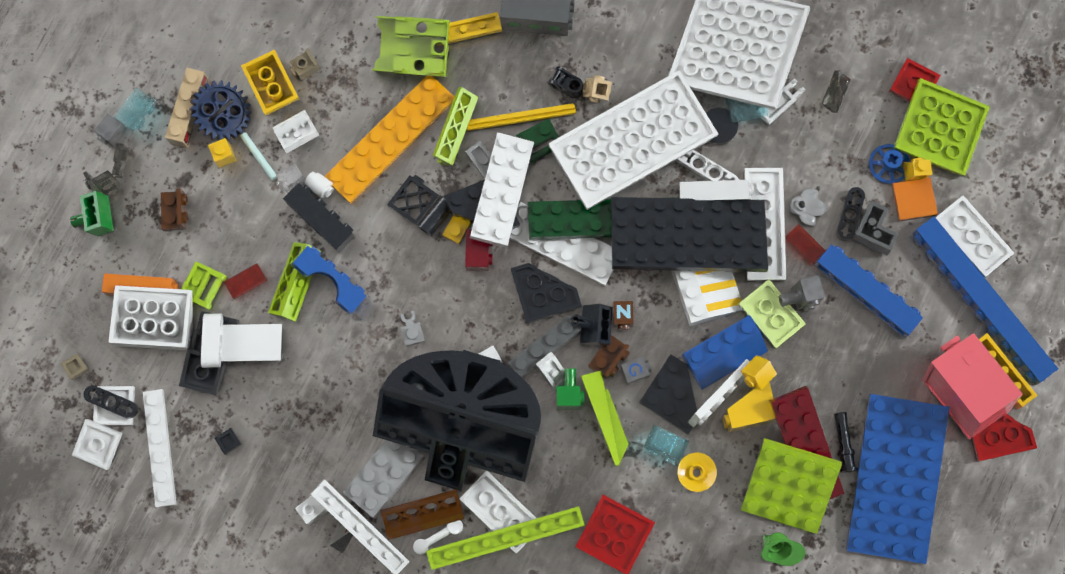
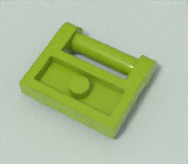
M196 261L181 290H192V302L210 310L212 307L211 303L227 276ZM211 276H214L216 279L203 301L200 297Z

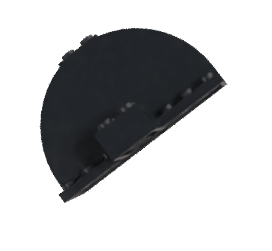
M467 350L435 351L415 356L403 362L387 377L379 390L373 436L429 453L424 480L451 489H457L462 492L470 466L525 482L541 424V409L530 385L518 373L501 363L500 360Z

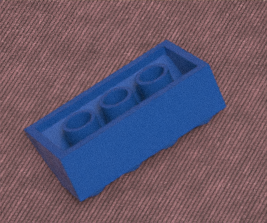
M749 315L683 353L682 359L687 364L701 390L737 370L746 359L751 361L756 355L761 356L768 352L760 330Z

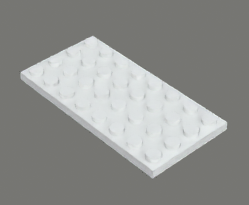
M679 70L550 142L548 146L588 210L717 137L718 132Z

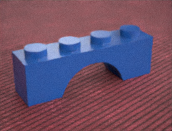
M307 246L291 266L305 278L313 274H322L329 277L334 282L337 290L335 303L349 315L352 314L365 299V290L358 284L353 285L349 281L350 277L344 272L339 273L335 269V264L329 259L325 261L320 256L321 253L313 246L311 248Z

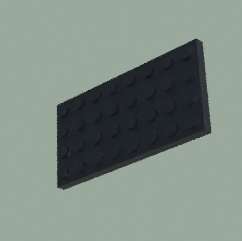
M612 197V269L767 272L765 200Z

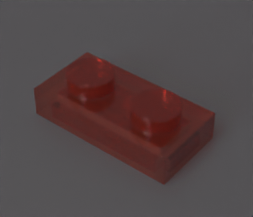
M799 224L785 236V240L811 265L826 251Z
M258 263L226 280L224 284L232 298L236 299L266 282L267 279Z

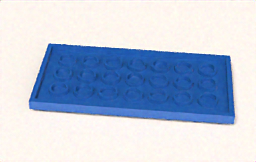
M869 394L846 546L847 551L927 564L949 406Z

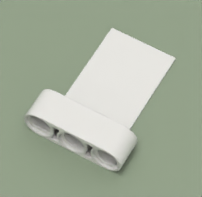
M222 313L204 314L201 346L202 368L221 367V361H281L282 324L223 325Z

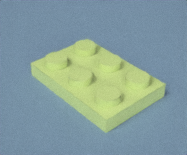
M768 279L738 304L748 316L752 317L758 329L772 346L777 348L806 323L791 305L781 307L779 295L782 294Z

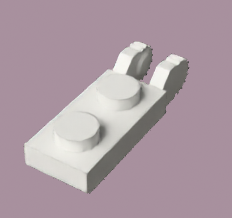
M793 79L783 88L776 110L760 107L756 110V113L768 126L805 92L806 89L804 87L799 88L793 95L789 92L798 82L796 79Z

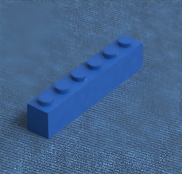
M831 244L816 262L815 266L904 338L909 336L924 318L920 315L921 312L917 308L907 305L902 296L892 293L887 284L877 281L872 272L863 270L857 260L848 258L842 248Z

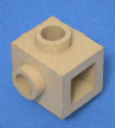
M594 75L593 78H586L582 89L584 92L583 97L589 98V101L594 103H600V100H609L612 82L604 80L605 77Z

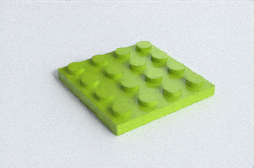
M920 78L916 84L893 149L914 158L930 160L932 165L964 177L990 106Z
M764 438L741 506V511L817 534L842 462Z

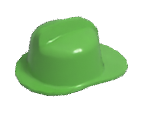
M779 532L763 536L764 542L761 556L764 560L784 566H791L804 559L806 552L803 545L789 540L785 534Z

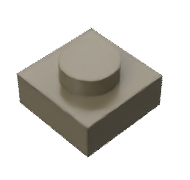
M78 353L61 363L70 380H74L88 371L86 364Z

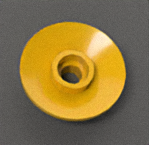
M695 452L686 455L680 461L677 474L680 483L686 489L693 492H702L710 488L715 482L717 469L714 461L709 456ZM694 469H698L700 471L699 476L693 475Z

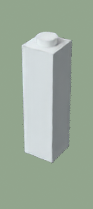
M750 180L680 182V198H692L695 200H751V196L754 195V184H750Z

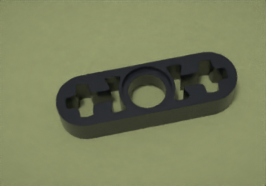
M859 187L851 188L844 202L836 230L837 237L842 241L850 240L855 234L865 199V192ZM857 192L860 198L857 199L855 205H848V203L852 204L854 199L851 195ZM846 210H854L856 217L854 219L847 218ZM846 223H853V225L850 224L848 227L850 234L844 236L841 230L846 227Z
M91 385L84 390L83 396L87 402L122 417L131 419L138 413L136 403L100 387ZM95 391L96 394L101 395L103 397L101 398V400L95 397L92 398V396L89 395L90 392ZM109 397L116 399L113 407H107L106 400ZM122 404L126 407L130 406L133 410L131 413L128 412L126 414V411L119 407Z

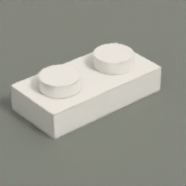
M550 352L536 365L552 388L557 391V386L565 384V371L555 355Z

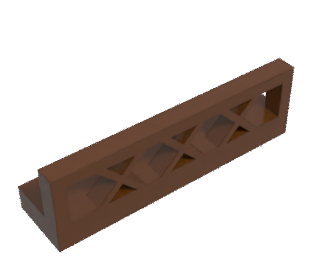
M457 489L380 510L388 540L464 519ZM454 497L456 501L450 504L444 503L446 499ZM427 504H436L432 509L425 508ZM413 508L417 510L414 514L406 513L408 509ZM387 515H398L396 519L389 521L387 519Z

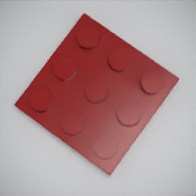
M602 495L575 547L624 574H629L655 522Z

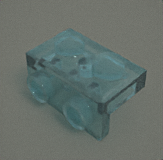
M136 87L114 118L132 131L136 128L139 130L145 122L143 120L147 113L150 115L155 109L156 105L154 103L156 100L150 98Z
M725 98L732 123L768 116V108Z

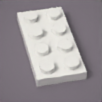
M961 196L935 217L984 278L1014 254L1010 247L964 196Z
M748 359L743 362L688 421L693 428L697 423L701 426L712 414L711 411L714 412L725 398L744 381L745 378L741 370L750 362Z
M485 471L460 498L492 531L537 519L488 471ZM526 543L510 548L517 554Z

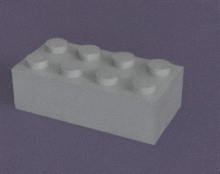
M386 440L343 493L371 517L376 519L380 514V510L386 507L425 457L416 449Z

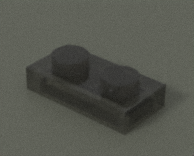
M841 70L834 71L821 103L832 113H838L851 81Z

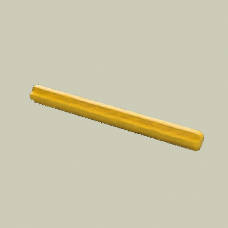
M572 103L470 119L466 130L471 131L573 115L576 113V108Z

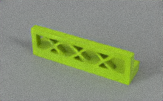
M462 87L457 89L432 155L438 159L437 163L441 165H453L478 100V96Z
M293 243L269 308V314L296 322L312 275L305 278L295 268L290 274L293 268L291 264L307 246L311 248V245ZM301 248L299 255L296 256L298 249ZM281 302L279 310L276 311L278 304Z

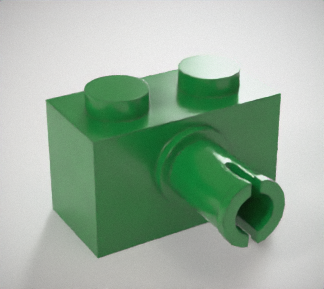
M98 191L81 195L82 213L70 217V220H74L70 221L71 225L74 228L84 225L85 232L95 236L113 232L109 196Z
M566 368L564 369L565 386H557V410H580V406L584 405V391H580V386H576V369Z

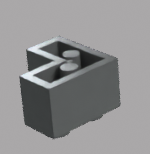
M871 200L866 207L852 240L887 256L899 235L881 226L889 208Z

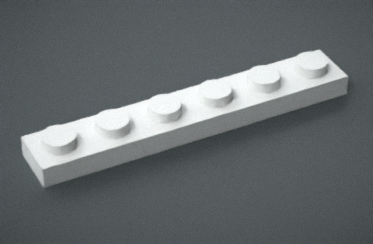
M164 390L143 392L155 507L177 505Z
M325 479L310 493L393 574H398L410 562Z

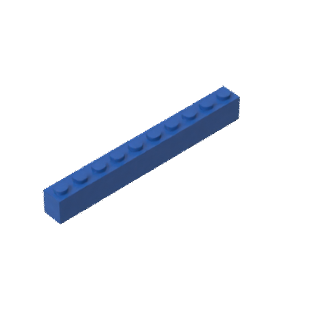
M935 216L912 233L915 242L919 246L922 245L926 250L927 257L931 261H935L940 273L948 277L952 288L961 293L965 304L974 309L978 320L983 321L987 325L988 332L999 340L1000 347L1012 356L1013 363L1018 368L1021 367L1025 372L1026 379L1030 383L1037 385L1059 369Z

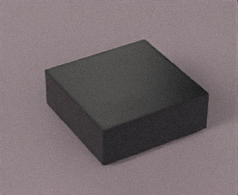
M232 428L214 438L224 455L242 445Z

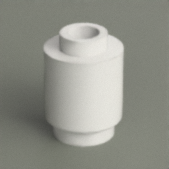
M313 171L305 180V184L321 198L329 197L334 190L332 187L333 183L320 173Z

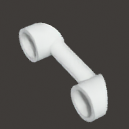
M460 520L448 523L447 527L427 539L416 540L413 544L415 553L424 555L427 553L426 550H429L430 545L447 535L460 534L463 531V523Z

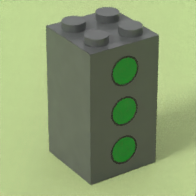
M502 0L500 15L502 30L568 36V30H572L575 0Z

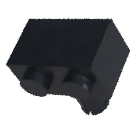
M603 304L583 305L582 316L578 314L572 316L571 320L577 321V323L571 322L572 326L581 328V344L589 346L610 345L613 307Z

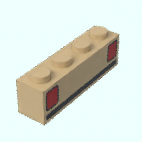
M186 68L165 135L166 140L170 144L185 148L189 146L195 127L193 123L196 121V118H190L194 112L190 111L189 108L195 106L190 101L196 99L193 96L194 93H199L198 89L200 87L204 88V85L209 81V78L203 71Z

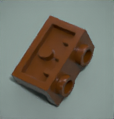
M181 188L175 192H161V229L163 231L186 229L188 213L185 212V205H188V196Z
M611 335L610 345L601 346L588 367L595 372L601 371L605 379H608L609 376L614 377L619 369L617 365L620 360L624 362L630 354L628 351L629 345H625Z

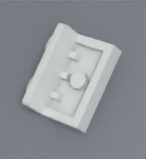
M305 110L272 128L286 154L319 136Z

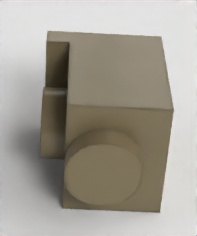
M306 49L304 53L290 61L292 66L289 69L294 77L299 76L301 81L320 70L317 61L309 49Z

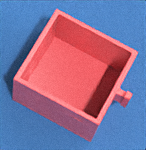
M974 333L959 342L961 339L957 335L941 346L942 352H946L931 362L922 380L941 405L950 407L949 415L968 439H971L1010 412L1022 396V392Z

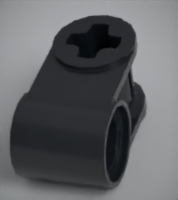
M557 66L555 74L547 81V84L571 98L581 97L583 95L582 80L564 68ZM573 85H578L580 87L577 90L570 89V87Z

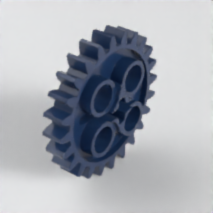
M214 80L211 82V86L206 83L204 88L200 87L198 89L199 93H194L193 96L196 99H192L190 103L195 106L189 108L194 114L190 118H196L193 125L200 126L198 132L205 131L204 137L211 134V140L217 136L218 141L223 139V137L228 141L230 136L235 139L237 137L236 133L242 134L243 130L241 128L246 129L248 127L245 122H249L251 119L246 115H250L252 111L246 108L251 104L244 102L248 97L241 96L243 90L236 91L237 85L231 88L230 82L224 85L223 80H220L217 85ZM217 94L223 95L224 102L217 99ZM229 100L233 101L212 122L208 121V119L211 116H213L221 107H223ZM203 106H208L211 109V114L205 113ZM230 108L236 109L237 116L230 113ZM217 120L223 121L224 128H220L217 125Z

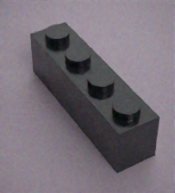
M298 183L283 200L330 246L340 253L355 238L352 233L354 230L346 222L342 224L339 221L340 216L334 210L328 211L325 208L327 204L320 197L316 199L312 195L314 192L306 184L302 186Z

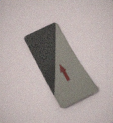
M341 524L330 546L343 553L353 535Z

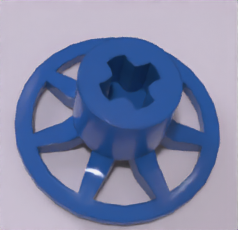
M893 144L877 147L869 158V168L872 175L880 182L886 184L902 181L905 175L904 169L900 165L904 160L910 162L907 154L902 153L901 155L900 151L898 152L893 149ZM892 148V150H889L886 153H884L881 149ZM878 152L882 159L873 161L874 155ZM873 165H882L883 168L876 174ZM897 170L903 174L900 178L894 180V171ZM889 171L890 180H885L880 176Z

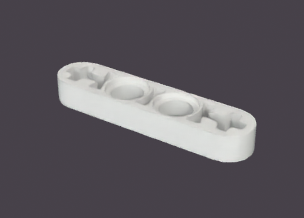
M695 150L685 154L687 157L682 156V158L675 160L707 181H720L723 174L726 175L724 177L725 180H739L736 175ZM692 154L693 157L691 158L690 163H687V157L690 158V155ZM696 159L702 160L703 167L695 168L693 161ZM717 169L720 175L717 178H712L709 175V171Z

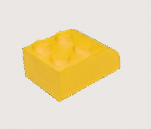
M275 49L241 65L265 116L300 100Z

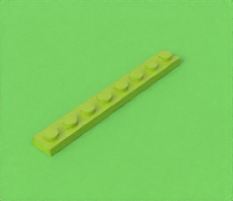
M578 506L426 550L431 570L585 525L580 507Z

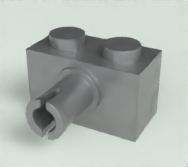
M819 275L800 279L791 288L792 293L779 295V302L781 307L796 304L797 310L803 308L804 311L815 309V306L819 305L820 301L825 298Z

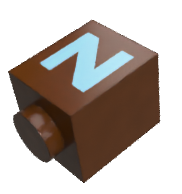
M633 301L613 302L614 327H618V330H629V327H633Z

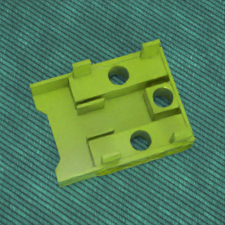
M375 16V18H378L377 26L381 30L380 57L375 61V69H372L373 71L446 77L450 20ZM420 23L427 25V30L424 33L418 31ZM438 43L444 45L442 53H437L435 50V46ZM419 60H422L425 65L421 71H418L415 66Z

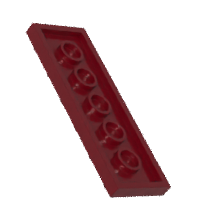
M807 386L769 400L785 445L833 459ZM839 476L830 499L845 494Z

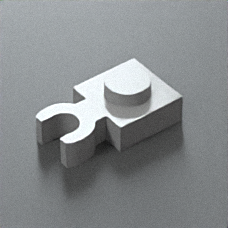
M413 310L411 311L412 317L410 319H405L404 314L401 313V319L406 324V326L401 327L406 347L425 342L420 322L414 323L416 315Z

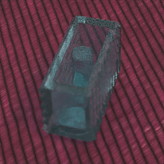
M653 424L643 448L647 449L646 453L655 457L659 454L665 457V462L674 465L675 462L680 463L689 440Z

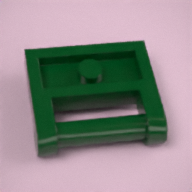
M547 119L517 134L516 137L534 142L532 148L534 149L552 139L556 140L559 138V135L550 119ZM546 146L535 153L531 152L530 164L536 163L537 159L551 153L550 147Z

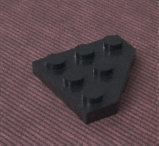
M485 179L444 196V201L451 215L465 218L474 223ZM516 215L512 230L520 226Z
M530 263L510 268L527 324L582 308L577 288L572 285L566 284Z
M670 354L639 403L688 435L693 428L688 421L697 412L687 364Z

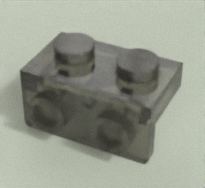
M108 170L95 178L87 171L83 172L85 176L83 181L92 192L98 191L110 196L122 188L120 182Z

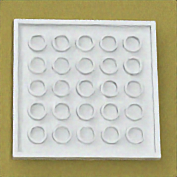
M695 0L669 76L680 70L691 90L776 110L810 11V6L784 0Z

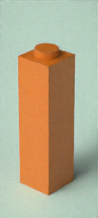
M104 273L102 293L107 296H114L115 286L179 289V287L172 278Z

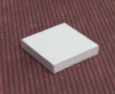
M97 386L134 402V386ZM96 393L94 394V397L100 400L103 397ZM109 397L106 400L107 407H113L116 403L114 397ZM122 404L119 407L125 410L126 414L128 412L131 413L133 410L130 408V406L126 407ZM94 405V422L104 426L133 425V418L127 419Z
M85 419L72 456L108 470L123 433Z

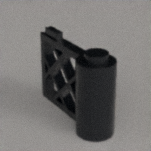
M409 175L387 205L432 237L450 211L444 201V196L438 195L423 184L425 181L417 175H414V177ZM411 182L417 185L418 192L407 193V187ZM430 194L433 198L428 203H422L421 195ZM418 196L419 204L409 206L408 197ZM405 198L406 207L398 208L394 205L398 199ZM420 208V215L415 220L410 216V210Z

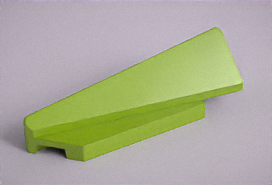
M597 371L582 375L581 378L615 466H620L629 443L608 389L605 390L602 372Z

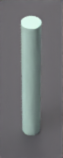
M246 132L241 134V139L271 181L275 180L278 176Z

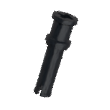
M847 412L835 413L840 449L837 454L842 462L840 473L858 471L854 461L855 450L852 449Z

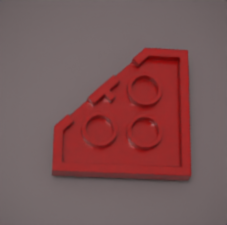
M1005 414L972 437L978 462L1037 449L1032 429L1016 421L1008 414Z

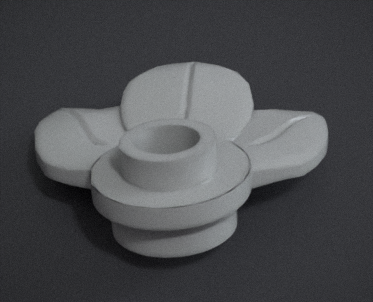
M816 189L804 190L800 196L793 198L790 203L791 211L799 215L801 222L809 226H814L815 217L823 215L827 211L825 204L817 199L818 190Z

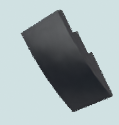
M201 311L197 329L194 330L190 348L187 349L179 386L217 395L228 361H221V367L202 368L203 315L213 313ZM223 316V325H238V319Z

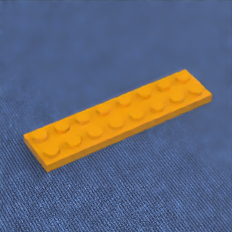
M427 75L324 177L333 183L332 187L352 204L452 105L455 96L433 76Z

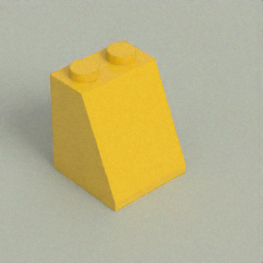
M770 382L762 390L754 388L725 411L722 417V424L724 429L727 428L728 433L776 421L769 400L774 399Z

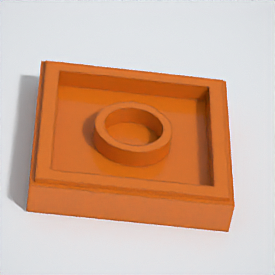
M931 178L892 184L899 221L938 215Z

